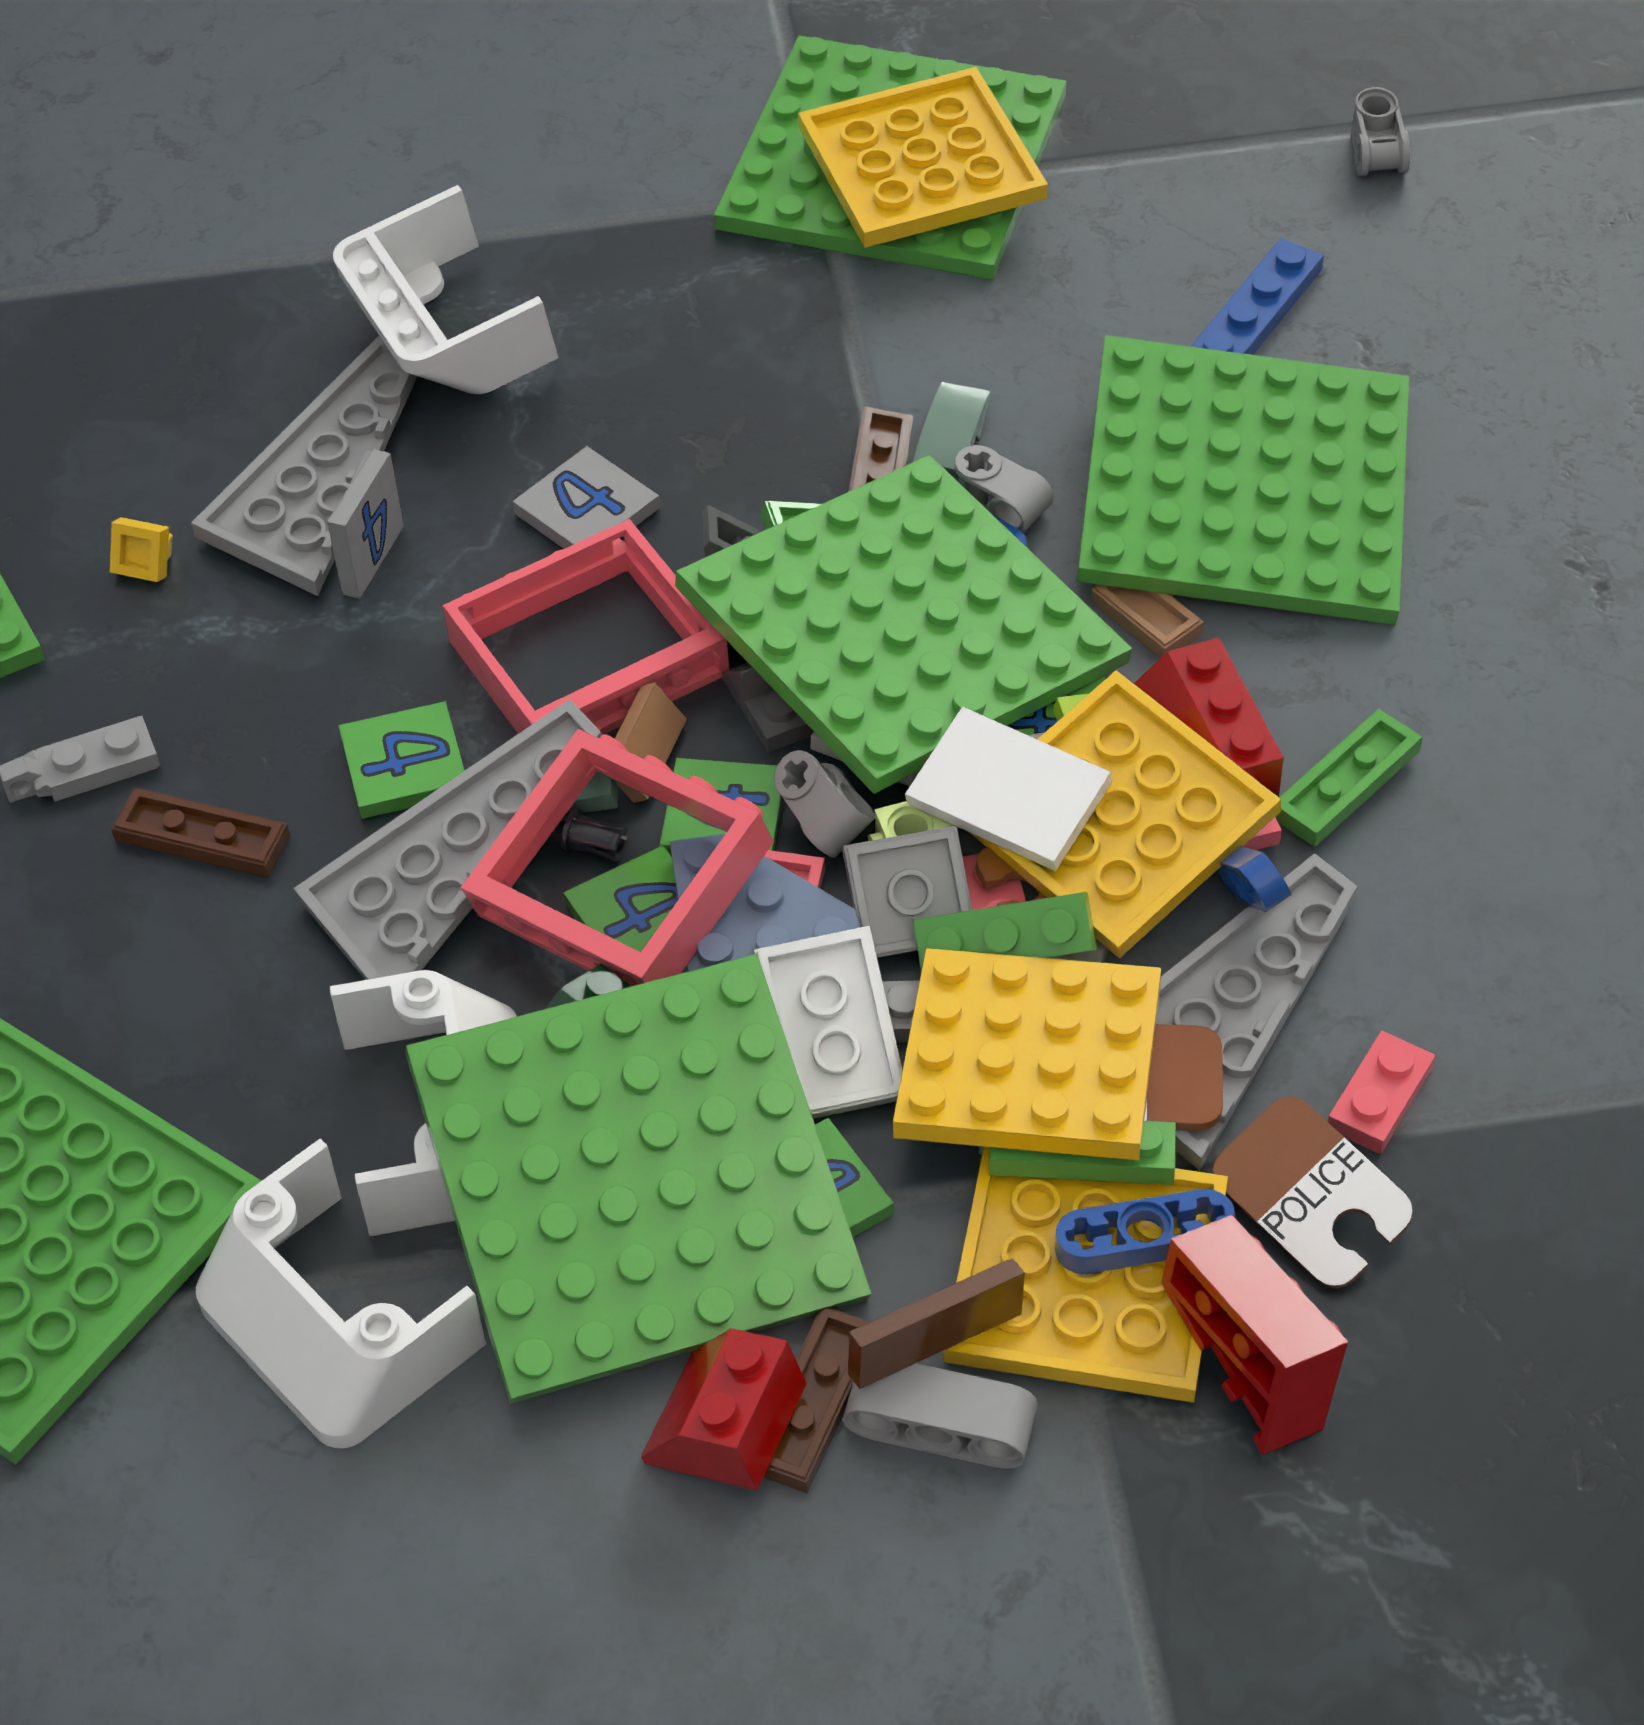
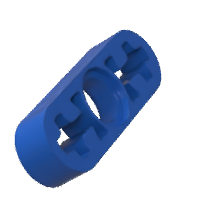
M1240 846L1220 862L1221 867L1216 870L1224 885L1238 902L1267 912L1291 896L1290 889L1271 860L1261 851Z
M1198 1189L1074 1210L1063 1216L1056 1227V1257L1063 1267L1078 1274H1089L1166 1261L1171 1238L1179 1236L1173 1235V1217L1178 1218L1177 1228H1181V1234L1204 1226L1200 1220H1196V1215L1207 1214L1210 1222H1215L1230 1215L1235 1217L1234 1207L1224 1194L1211 1189ZM1147 1220L1158 1225L1162 1235L1152 1242H1140L1133 1239L1127 1232V1229L1136 1221ZM1112 1227L1117 1228L1116 1246H1112V1234L1108 1235L1109 1228ZM1085 1234L1087 1240L1093 1242V1248L1082 1249L1080 1243L1074 1241L1075 1235Z

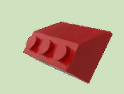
M1220 638L1168 651L1133 683L1279 797L1284 757Z

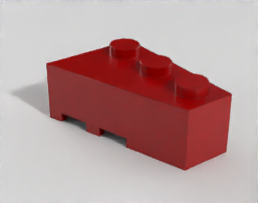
M1233 1215L1171 1238L1161 1284L1200 1350L1212 1347L1230 1378L1224 1381L1221 1386L1231 1403L1242 1399L1261 1432L1256 1433L1252 1438L1261 1454L1265 1455L1323 1430L1348 1345V1341L1343 1337L1338 1326L1321 1313L1303 1293L1300 1285L1278 1266L1265 1251L1261 1242L1256 1237L1251 1236Z

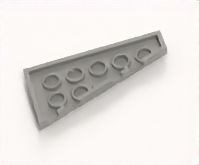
M378 336L191 522L194 537L318 596L335 560L327 520L369 453L373 449L384 451L418 376L405 372L399 366L381 337Z
M570 699L293 888L300 902L365 980L420 971L426 966L473 908L460 887L575 732L580 729L598 738L601 737L602 734L599 729Z
M1315 853L1283 878L1290 889L1291 896L1267 912L1248 906L1161 976L1156 1024L1208 1027L1217 1033L1222 1043L1223 1110L1220 1121L1208 1130H1176L1175 1151L1199 1171L1355 901L1357 885Z

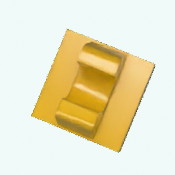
M123 517L113 521L111 524L109 572L159 582L166 578L167 561L172 555V534L169 533V527Z

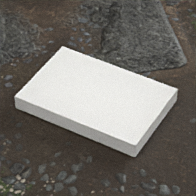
M962 707L906 791L905 796L907 804L950 824L957 825V827L1056 872L1111 785L1112 778L1110 771Z
M870 926L754 949V954H758L812 1118L897 1101L903 1071Z

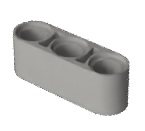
M915 1363L861 1389L853 1381L842 1420L851 1432L870 1440L991 1467L1008 1469L1016 1468L1022 1465L1038 1402L1031 1392L1013 1384Z

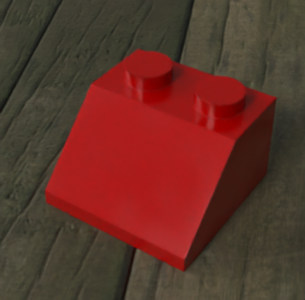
M730 1328L694 1350L641 1455L643 1463L757 1491L807 1385L788 1341Z

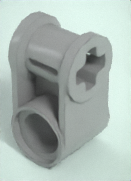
M1372 87L1359 92L1355 99L1351 129V141L1354 149L1357 175L1359 177L1367 176L1369 171L1397 169L1399 174L1407 173L1410 167V141L1407 130L1404 129L1396 95L1384 88Z
M982 445L968 446L959 451L955 457V471L959 476L958 482L966 490H969V493L989 512L1014 526L1022 533L1046 511L1054 500L1052 488L1043 476L999 455L992 448ZM985 462H987V471L985 470Z
M800 750L790 752L777 765L774 776L778 793L781 794L800 822V827L807 838L829 857L836 858L842 852V847L849 845L875 819V813L872 808L856 792L839 767L829 763L820 764L812 754Z

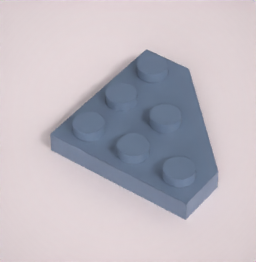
M725 834L670 841L678 900ZM764 856L711 932L706 934L698 943V950L688 963V971L754 955V949L859 928L856 909Z

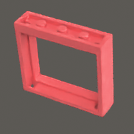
M630 519L600 531L563 550L556 551L544 559L518 571L511 572L490 584L443 605L449 642L518 734L570 699L604 735L622 725L642 685L655 682L668 698L674 701L722 678V672L729 670L727 640L675 587L676 575ZM628 571L683 640L542 708L534 710L481 639Z
M578 729L460 888L479 917L587 971L602 963L630 986H635L682 973L697 952L698 943L706 934L711 932L774 842L763 821V812L751 801L742 797L732 800L719 794L711 784L700 777L690 776L689 779L673 773L663 761L652 755H646L644 758L628 752L619 741L611 736L601 735L598 738ZM596 772L604 774L727 832L641 952L512 889L514 883Z

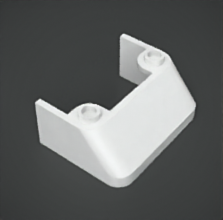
M456 185L345 238L334 249L333 259L340 278L399 366L405 372L470 394H484L558 359V354L544 305L539 296L449 340L446 339L423 304L435 299L443 290L444 280L438 266L479 247L463 192L459 185Z
M429 970L330 986L331 998L344 1050L444 1032L448 1035L517 1017L514 1010L508 1005L444 975ZM426 1123L418 1130L414 1139L416 1163L355 1174L356 1186L369 1236L455 1221Z
M319 1139L239 1198L197 1282L196 1298L206 1320L320 1442L333 1448H348L366 1439L484 1347L486 1342L476 1296L468 1286L464 1287L418 1324L403 1309L389 1303L367 1306L344 1322L274 1249L342 1199L328 1146Z

